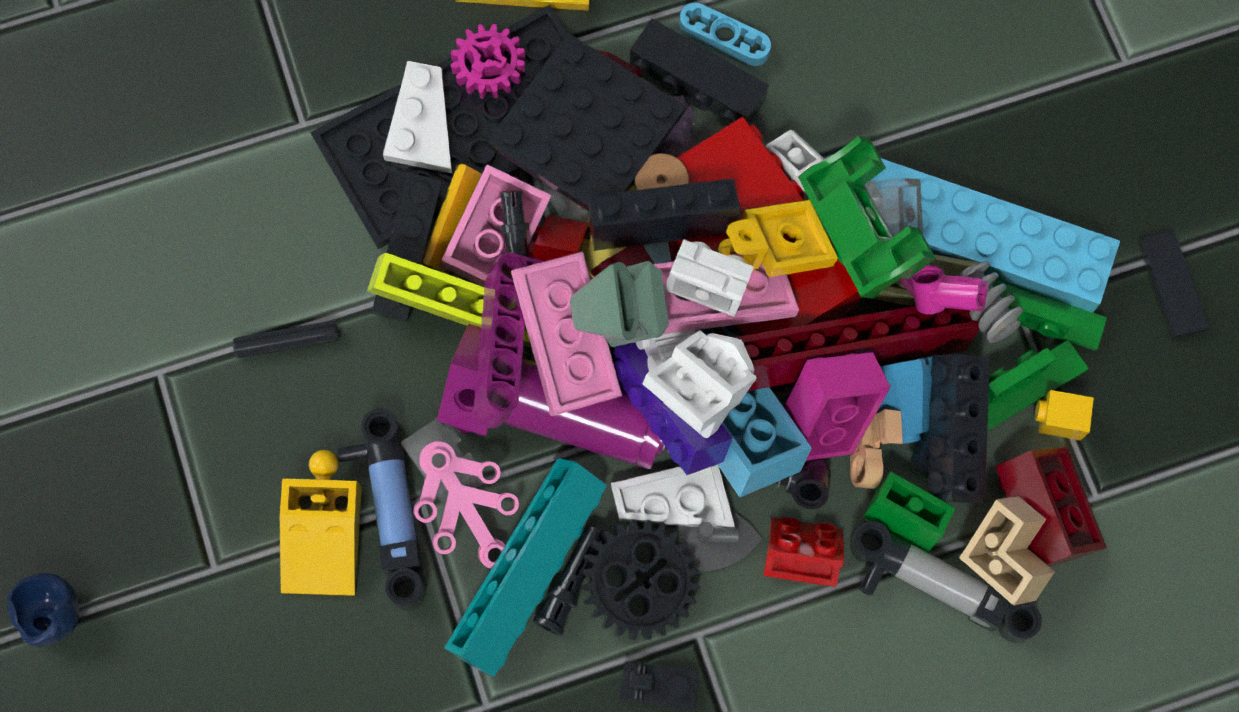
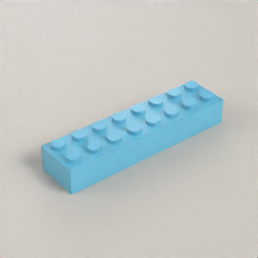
M882 158L881 160L886 169L865 184L892 237L907 226L916 227L921 230L935 255L977 263L988 261L990 267L984 273L985 276L995 272L998 274L997 280L1092 313L1100 305L1120 243L1119 240Z

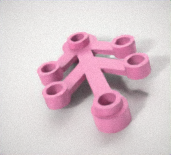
M441 441L431 442L422 449L419 456V464L426 477L420 501L415 504L413 509L414 515L419 521L424 523L434 520L437 515L434 500L441 480L448 491V496L439 531L432 540L434 549L440 554H449L454 550L456 540L453 534L460 511L480 545L478 548L480 562L487 568L492 569L496 561L489 560L488 552L492 548H499L500 552H502L505 544L492 537L473 503L496 508L504 515H512L519 508L518 498L508 492L497 494L461 485L454 472L475 475L482 482L492 484L499 479L500 468L491 461L480 463L456 457L453 448L447 443ZM436 453H442L445 457V462L440 467H435L432 464V457ZM491 465L495 470V474L491 479H485L482 471L486 466ZM506 497H511L513 500V507L510 510H503L501 507V501ZM424 504H428L432 508L431 515L426 518L420 517L418 513L419 508ZM442 536L450 538V545L446 549H440L437 545L438 539Z

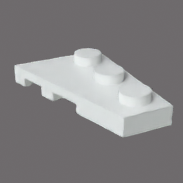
M407 61L383 153L384 160L452 173L441 67Z
M718 465L690 475H686L681 467H676L611 483L619 521L629 522L635 519L636 522L643 523L645 520H650L651 524L663 523L665 525L700 527L702 523L709 522L713 527L735 528Z

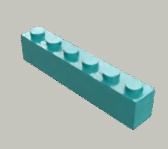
M561 458L556 460L444 649L475 669L495 677L498 670L505 664L508 653L516 639L524 632L527 621L536 605L543 600L546 589L555 573L563 566L564 558L572 544L580 537L583 526L592 510L599 505L601 495L607 487L605 483L576 462Z

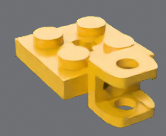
M810 200L745 210L741 218L742 220L735 221L728 226L726 233L729 239L722 241L718 247L719 253L726 256L731 255V251L741 254L746 264L754 266L753 270L759 269L762 263L768 278L833 267L838 259ZM787 234L789 238H795L796 241L794 243L788 242L783 238V235Z

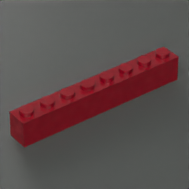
M915 306L733 338L742 340L753 363L754 375L757 378L748 390L751 391L797 382L806 361L816 357L828 358L844 356L849 353L863 354L873 352L879 365L885 366L932 357V355L965 351L980 329L978 326L979 321L973 320L970 316L971 310L945 308L939 313L924 314L917 311Z

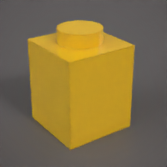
M1050 390L1036 404L1034 420L1039 422L1038 433L1081 441L1090 433L1094 398Z

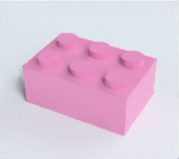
M486 165L441 260L440 267L485 287L488 274L498 259L507 253L505 233H501L500 225H504L500 192L523 190L525 222L529 223V230L526 231L527 246L551 195Z

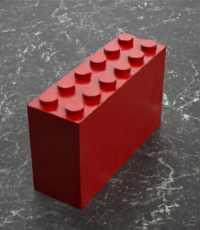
M743 117L677 157L686 167L689 177L688 184L734 178L740 204L739 220H742L741 218L745 210L804 201L801 187L795 180L792 179L790 181L782 171L784 168L779 157L774 152H768L762 144L763 137L757 127L753 124L749 126ZM724 234L685 240L705 243L711 250L719 253L718 247L720 243L729 239V236ZM787 234L783 235V238L788 242L794 243L796 241L795 238H789ZM827 235L828 238H829V240H830V242H831V245H832V247H833V249H834L835 246H834V244L832 243V241H831L829 235ZM677 240L676 243L681 247L683 240ZM735 251L730 252L731 255L738 254ZM837 259L833 267L787 274L799 308L796 317L738 324V326L745 335L837 320L855 309L860 302L861 296L845 265Z

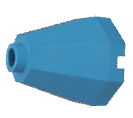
M932 357L881 367L890 385V389L876 414L884 409L901 411L902 444L920 441V433L929 431Z

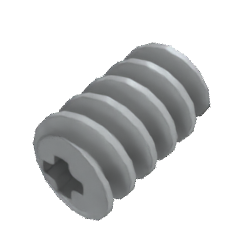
M985 261L969 266L956 276L982 278L983 281H987L986 305L982 312L971 310L970 316L973 320L979 321L978 326L982 332H988V342L994 343L1006 338L1018 329L1021 322L1017 318L1023 312V308L1019 306L1010 310L1009 306L1014 302L1015 297L1013 295L1001 297L1007 286L1000 284L993 287L992 284L997 280L998 274L994 272L985 276L984 273L990 267V263Z

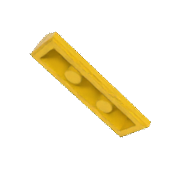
M464 164L456 167L422 258L423 264L442 271L446 270L440 267L441 260L482 176L480 172Z

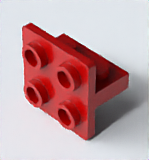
M793 517L771 518L764 576L837 587L840 568H843L845 560L843 529L826 522L810 524L800 522Z

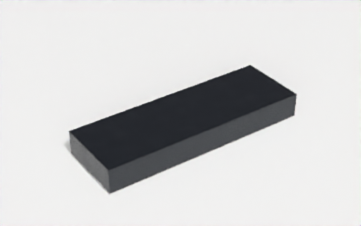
M1175 231L1142 238L1138 244L1171 339L1205 332L1209 327Z

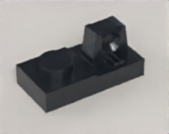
M625 661L620 700L694 710L699 672Z

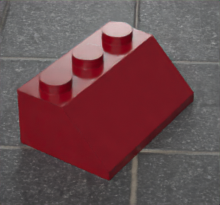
M1067 447L1031 450L995 466L999 475L1000 488L1007 498L1019 496L1046 518L1042 527L1028 546V549L1049 567L1107 549Z

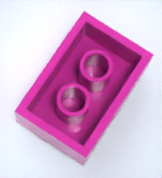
M873 352L863 354L849 353L844 356L828 358L816 357L806 361L784 406L788 415L812 447L806 461L854 454L890 389V385Z

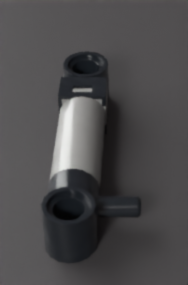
M875 521L866 522L860 525L851 537L850 551L853 556L860 562L871 563L860 586V591L868 596L873 595L886 571L968 615V620L992 632L998 628L1001 636L1009 642L1022 643L1035 636L1041 629L1042 617L1038 608L1033 604L1010 605V602L990 584H985L890 533L881 523ZM870 534L876 537L879 542V549L876 551L867 550L862 544V536ZM1017 613L1025 617L1027 621L1026 631L1022 632L1014 628L1012 624L1013 614Z

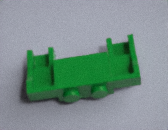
M857 136L834 155L810 166L798 178L815 208L826 234L829 235L835 246L834 251L838 260L845 265L860 296L874 298L900 278L909 279L936 258L919 228L907 226L892 237L865 187L866 183L881 173L886 167L871 139Z

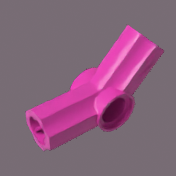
M928 264L909 279H899L902 285L914 297L915 307L920 313L935 314L943 311L945 308L982 312L986 305L988 287L987 281H983L982 278L944 275L940 267Z

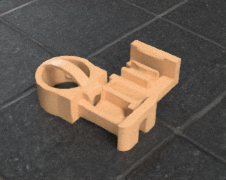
M884 409L875 414L854 454L850 455V479L855 487L875 489L879 486L883 476L882 449L876 448H880V443H903L901 411Z

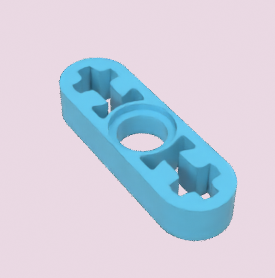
M689 3L681 10L679 26L686 36L751 66L762 65L768 60L771 41L763 32L700 3ZM695 15L700 16V22H696L694 25L689 24V18L693 19ZM710 21H712L710 33H706V26L709 27ZM722 27L731 29L735 36L730 41H721L716 37L715 32ZM740 35H742L744 40L741 42L740 48L736 46L739 43ZM755 43L760 44L761 48L755 54L749 52L750 47H753Z

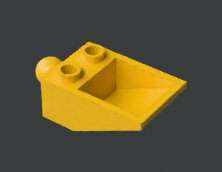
M319 450L309 460V469L315 476V480L282 479L280 505L281 593L355 596L362 486L357 481L330 480V477L338 469V459L331 451ZM306 496L311 497V507L302 509L300 506L302 498ZM340 498L348 499V507L345 510H338L336 507V503Z

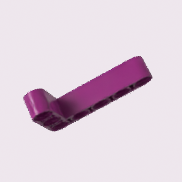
M506 253L498 259L486 278L474 399V416L484 427L494 429L500 427L519 402L525 321L511 271L545 261L514 253Z

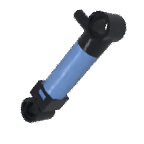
M376 408L369 411L361 422L365 443L338 448L336 454L339 462L367 458L380 540L379 552L382 572L388 577L385 591L396 607L402 610H412L423 602L426 596V588L424 582L416 573L423 571L420 548L416 538L401 442V429L395 416L390 411L384 408ZM380 423L390 425V430L385 436L376 437L372 435L376 425ZM401 582H414L415 591L410 597L400 598L397 596V587Z

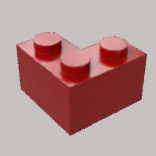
M547 215L543 227H536L534 241L529 243L528 256L546 262L582 252L584 239L587 238L589 223Z

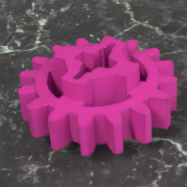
M479 24L478 33L475 34L469 29L465 30L467 39L457 38L456 47L458 50H451V58L454 61L451 63L452 73L457 74V84L460 86L466 83L468 94L473 93L475 89L479 90L481 99H484L487 92H492L493 97L498 98V90L500 89L509 94L511 92L510 82L520 84L521 78L519 73L525 72L526 69L525 62L522 61L525 59L524 48H519L520 39L518 37L510 39V30L508 28L498 33L496 24H492L490 31H485L483 25ZM505 51H507L511 57L510 64L507 63V58H505ZM466 58L469 59L472 65L471 72L465 66Z

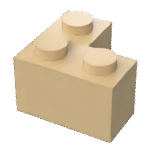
M1019 496L996 499L960 556V559L1014 606L1036 601L1055 573L1054 570L1028 549V546L1042 527L1046 518Z

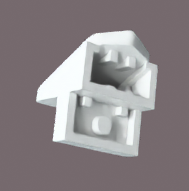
M699 330L675 346L671 358L648 372L643 385L704 438H708L718 430L730 410L739 405L757 377L754 375L753 363L742 340L719 334L705 335Z

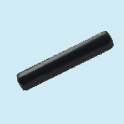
M331 320L241 336L233 339V350L237 358H244L334 342L339 339V330L336 321Z

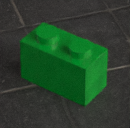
M890 472L876 489L862 518L869 522L875 521L883 524L890 533L928 553L942 538L955 508Z

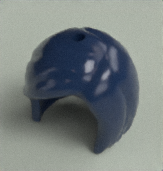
M39 573L22 578L16 582V585L12 587V590L7 595L6 601L10 621L20 632L23 641L28 645L37 647L53 645L67 638L76 628L79 617V604L76 592L65 579L56 574Z

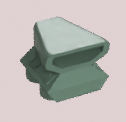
M649 261L628 267L621 262L610 264L570 298L574 328L578 331L603 336L611 347L659 338L669 326L662 271Z

